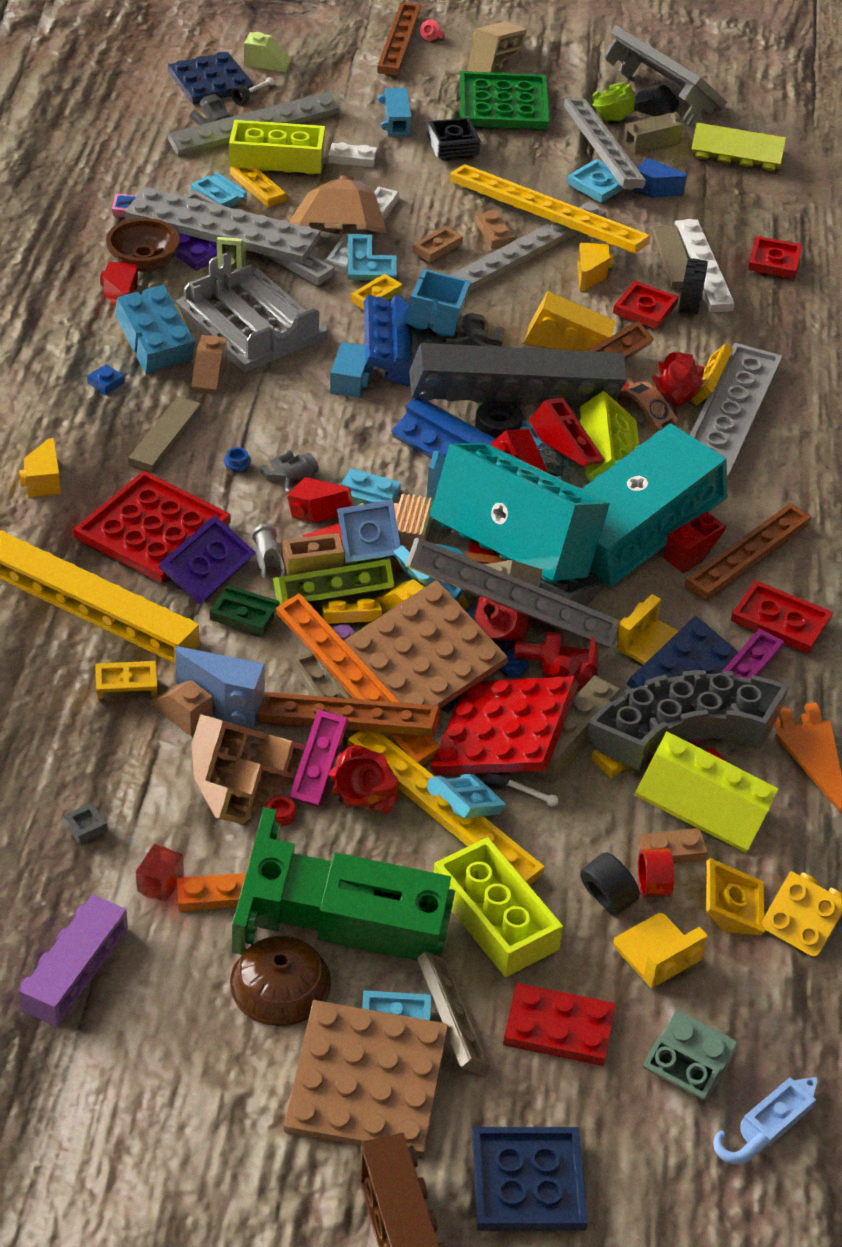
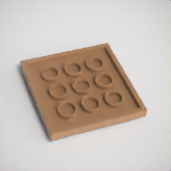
M437 580L344 640L400 703L437 705L439 709L508 663V657Z
M313 1000L283 1131L361 1146V1141L404 1132L407 1145H413L416 1155L423 1157L448 1024Z

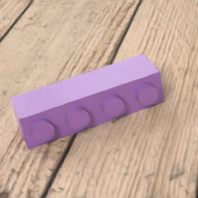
M93 894L84 905H80L69 926L59 932L56 943L51 950L41 956L33 974L30 977H26L21 983L19 996L22 1012L58 1027L128 930L127 909Z

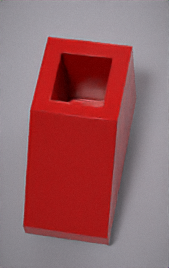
M705 511L668 534L664 559L683 574L704 561L726 530V525Z

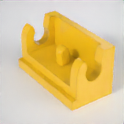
M156 661L95 664L97 699H103V693L151 690L152 697L158 695Z

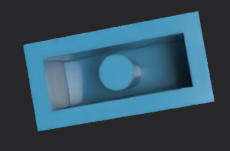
M341 342L330 372V393L360 398L363 388H368L369 372L373 373L374 366L365 363V345Z

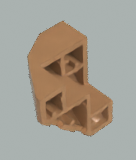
M340 176L337 180L329 181L309 191L289 223L299 226H309L313 229L338 235L351 232L372 236L386 234L385 223L375 193L363 182L354 181L352 176Z
M200 714L191 744L194 779L216 818L243 825L252 818L251 814L261 806L265 807L266 802L270 798L283 795L282 790L294 783L306 745Z

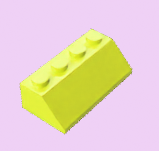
M696 123L691 154H694L698 159L708 160L711 157L717 158V161L721 163L735 161L740 162L739 165L744 167L759 165L764 170L775 171V168L780 169L786 137Z
M602 391L580 406V424L605 459L601 464L585 466V475L590 482L599 474L612 467L618 460L623 459L635 450L639 445L636 419L605 391Z
M666 731L634 796L746 853L767 815L779 788Z

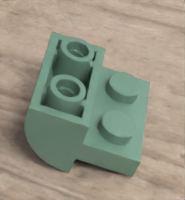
M675 1010L662 1036H658L642 1066L644 1069L707 1101L720 1084L722 1074L736 1050L738 1042Z

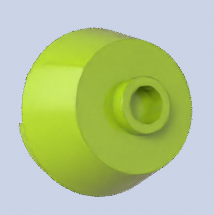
M625 82L608 86L609 89L603 91L602 94L598 90L592 95L594 99L593 106L604 121H620L634 111L635 91L632 90L631 83L628 85Z

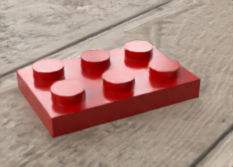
M755 580L732 612L730 621L755 632L761 629L783 640L784 644L809 654L830 623L833 612Z
M516 983L503 1045L604 1066L616 1003Z

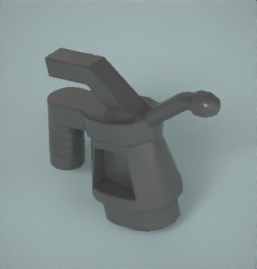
M216 94L206 96L200 101L201 110L208 118H203L196 110L192 111L189 115L198 125L232 117L227 112L223 100Z
M468 313L464 316L462 322L465 337L457 339L445 338V343L447 344L466 341L467 344L472 346L500 347L505 329L500 326L496 327L494 335L487 334L488 322L481 314Z
M287 450L270 460L271 466L275 471H271L266 465L260 466L261 473L268 480L285 482L284 489L286 494L292 490L290 483L294 480L312 477L313 473L319 471L318 463L310 453L298 454L294 457L291 450Z

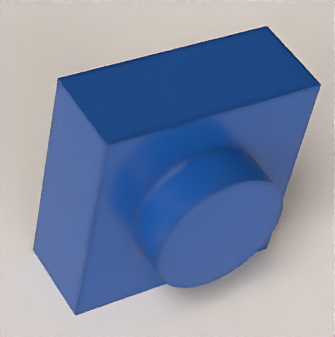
M105 364L87 375V381L89 385L106 395L124 384V375Z

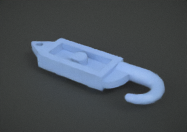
M789 1077L748 1112L740 1125L741 1134L748 1143L737 1152L726 1150L722 1144L725 1132L720 1130L713 1141L714 1150L718 1157L726 1163L740 1165L749 1162L766 1146L769 1147L814 1108L816 1102L814 1093L818 1078L793 1080Z

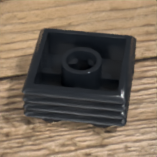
M470 118L427 122V137L438 159L450 160L451 157L471 158L473 155L480 154L481 140Z

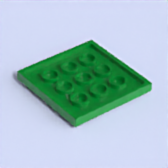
M460 71V118H470L474 127L549 129L546 75Z

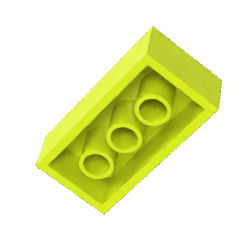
M234 120L229 141V167L257 168L260 171L273 170L284 173L302 172L309 175L321 174L325 151V126Z
M488 837L434 863L433 873L451 876L449 889L455 890L452 913L505 978L560 949L563 925Z

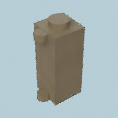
M668 113L627 123L625 125L623 144L634 155L679 144L681 133L683 132V124L679 121V113Z

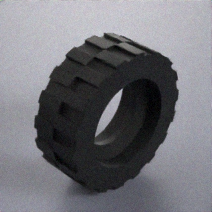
M688 258L679 311L692 314L699 313L708 261Z

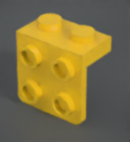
M652 594L644 602H639L633 613L628 618L624 617L619 622L617 628L619 634L616 650L643 665L679 632L658 620L661 598Z
M790 871L761 923L766 932L811 957H817L820 955L839 919L842 918V893L833 888L827 891L817 885L819 883L818 880L802 872L798 875Z
M657 913L616 936L613 941V947L652 989L701 961L705 954L708 935L700 927L684 935L665 914Z

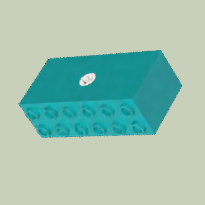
M670 423L662 430L657 431L646 442L638 445L635 450L623 459L618 460L604 473L599 474L592 482L581 488L610 503L589 573L611 588L662 549L667 543L668 534L705 511L710 512L727 499L726 458Z
M449 443L430 517L439 521V525L444 528L457 530L459 536L480 542V547L499 552V556L505 560H514L543 569L541 578L547 582L557 583L558 580L575 581L576 578L588 577L610 503L487 443Z

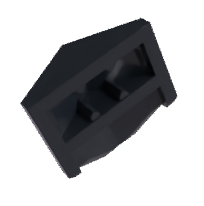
M664 84L655 85L638 92L635 96L634 111L652 116H660L676 112L680 102L669 87Z

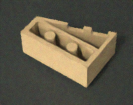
M506 21L476 28L472 36L473 46L467 70L473 72H492L495 68H502L503 61H510L523 49L527 29Z

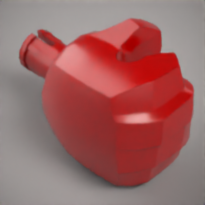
M478 597L475 621L492 640H514L508 648H515L516 640L526 641L529 632V616L499 605L494 601Z
M547 632L546 642L543 641V644L516 640L514 659L540 662L543 665L542 676L545 678L575 676L578 683L576 691H580L594 675L597 677L599 675L598 647L595 643V638L592 636L589 649L560 646L561 635Z

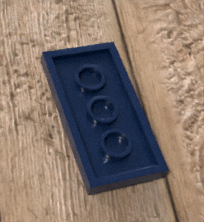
M695 615L636 671L626 684L631 689L643 686L646 680L662 675H666L667 678L682 676L684 671L706 670V674L721 673L737 655L738 651Z

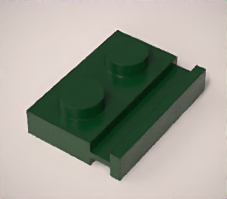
M227 585L225 592L221 593L210 610V620L263 636L274 619L276 607L280 606V601Z

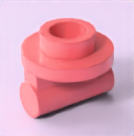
M426 20L420 27V35L426 41H434L437 38L442 40L445 36V32L440 30L439 24L434 20Z

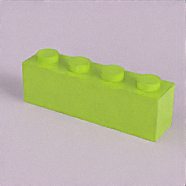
M390 559L273 578L276 600L280 601V605L298 593L309 602L395 587Z

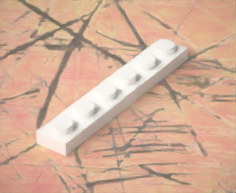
M698 219L675 221L687 258L708 261L702 295L709 312L733 311L735 303Z

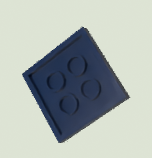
M218 52L215 55L199 56L196 59L180 60L176 63L168 64V73L192 104H198L204 97L216 94L219 98L230 97L231 90L237 86L254 87L253 82L229 52Z
M472 1127L477 1231H586L588 1221L579 1127Z

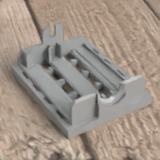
M617 25L613 27L610 33L615 36V39L606 51L605 59L612 66L619 60L622 63L619 72L628 79L633 76L642 62L683 87L679 97L691 105L683 117V122L688 126L693 124L702 109L710 114L717 106L721 109L724 108L727 101L700 76Z
M228 253L222 254V265L218 267V258H212L209 261V275L189 282L184 288V297L175 300V305L178 306L181 314L204 335L227 338V357L244 373L328 338V330L319 322L318 310L312 308L306 311L261 270L251 264L231 272V255ZM237 288L241 293L237 294L232 289ZM248 295L249 299L255 304L253 307L245 302L248 299ZM216 296L220 301L212 305L207 299ZM262 308L263 312L269 316L266 320L259 314L262 312ZM220 310H231L234 314L225 317ZM276 320L277 324L283 329L282 332L278 328L273 327L276 324ZM238 321L245 323L249 327L240 330L233 323Z

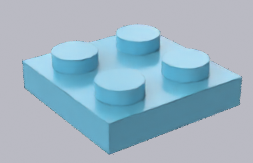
M598 159L593 160L567 176L566 184L600 203L625 189L619 184L606 164Z

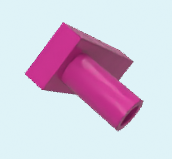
M317 710L289 795L292 800L321 807L330 779L328 772L333 769L339 749L344 742L343 737L349 721L347 717Z

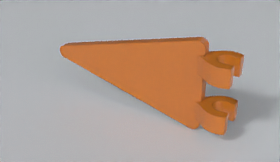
M816 702L804 705L807 713L801 715L802 725H794L793 715L789 708L781 709L779 719L774 724L777 730L776 738L835 808L842 813V774L831 722L829 720H822L820 708Z

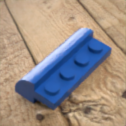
M368 294L364 300L365 363L385 370L386 380L409 387L412 349L410 325L405 324L408 304L398 295H394L390 302L383 297Z
M414 398L405 406L407 413L391 431L394 438L429 458H432L434 451H439L446 458L449 443H487L491 445L490 443L496 439L428 400H422L421 398Z

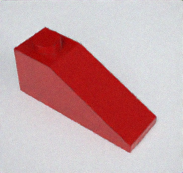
M564 398L545 400L528 420L542 442L582 466L604 462L605 459Z

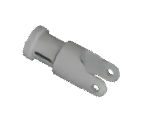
M261 524L252 531V539L257 544L255 550L262 578H265L266 567L278 569L281 577L285 575L281 548L278 542H276L277 532L270 524Z

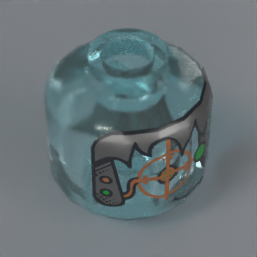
M544 442L539 444L538 450L548 473L555 477H562L564 470H569L570 458Z

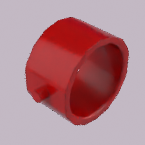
M641 849L639 851L638 881L642 897L672 896L674 890V864L670 849Z

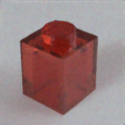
M154 844L136 870L137 892L142 893L148 898L167 902L177 886V878H182L184 875L183 854Z

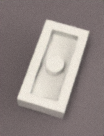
M343 142L332 143L328 163L373 168L377 147L348 145Z

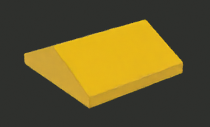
M710 858L707 860L706 912L724 932L761 936L765 932L764 926L761 923L764 918V881Z

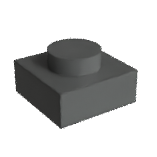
M92 803L63 815L64 824L79 845L108 831L107 822Z

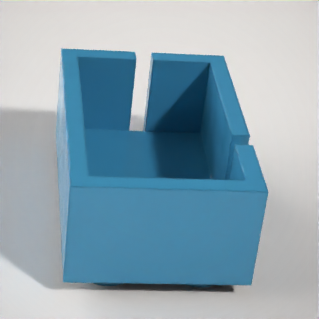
M423 269L410 297L405 324L411 325L412 328L417 330H424L427 327L432 328V331H435L440 336H454L465 308L471 281Z
M164 284L145 289L142 295L139 292H134L117 297L115 317L134 353L137 352L136 357L145 374L193 360L195 340Z

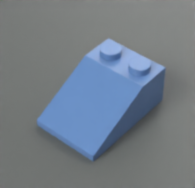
M177 646L175 649L177 684L192 680L213 696V717L255 730L259 721L257 713L265 695L264 663Z

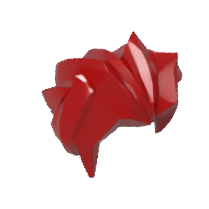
M676 351L668 354L664 362H658L660 377L655 375L651 377L657 390L663 395L667 403L676 407L683 406L684 403L689 402L697 395L703 383L704 366L695 365L692 354Z
M354 745L345 749L338 756L336 766L328 772V775L335 782L331 794L341 796L338 801H344L345 809L353 806H362L366 810L374 808L380 813L383 811L388 815L394 805V801L399 800L398 779L393 774L386 757L361 745Z

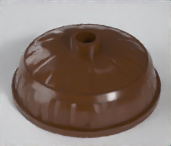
M135 218L123 221L112 227L106 236V245L114 260L119 263L138 264V271L140 272L153 271L166 266L173 259L180 244L179 234L173 226L152 218Z
M272 936L252 944L237 960L230 977L231 995L237 1007L251 1019L273 1026L293 1025L309 1019L313 1000L326 1002L331 988L328 966L319 953L308 943L289 936Z

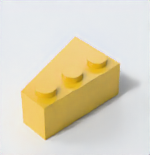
M547 291L528 325L523 344L558 350L588 351L612 336L615 321Z

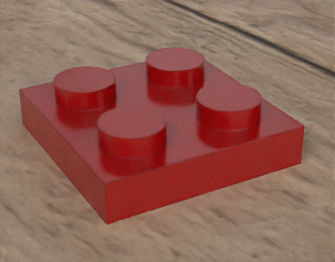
M756 236L748 270L759 274L766 273L777 275L781 278L795 279L803 244Z
M634 281L615 303L613 314L635 322L639 321L647 327L658 329L677 306L679 296Z

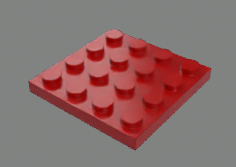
M143 470L73 529V535L79 541L162 584L169 576L159 568L160 563L214 515L227 526L231 522V514Z
M575 676L479 682L461 694L441 740V748L431 764L434 775L547 771L578 687Z

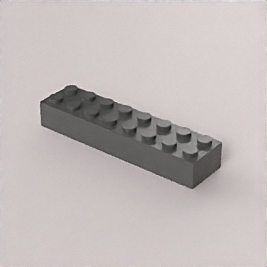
M420 343L409 370L412 398H421L422 400L445 399L451 402L468 400L479 403L496 399V401H510L531 405L534 403L542 404L545 400L564 398L568 405L580 407L602 391H605L616 400L627 381L624 353Z

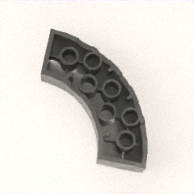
M706 670L684 671L682 676L671 678L662 675L646 680L643 686L633 690L631 688L624 690L622 696L613 702L608 701L588 722V736L593 745L602 754L638 771L654 756L666 731L685 741L726 739L761 748L781 712L789 686L752 675V679L733 676V671L706 674Z

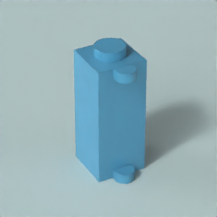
M385 88V94H380L378 97L379 103L385 104L386 120L381 123L382 129L387 131L388 136H410L411 112L407 88Z

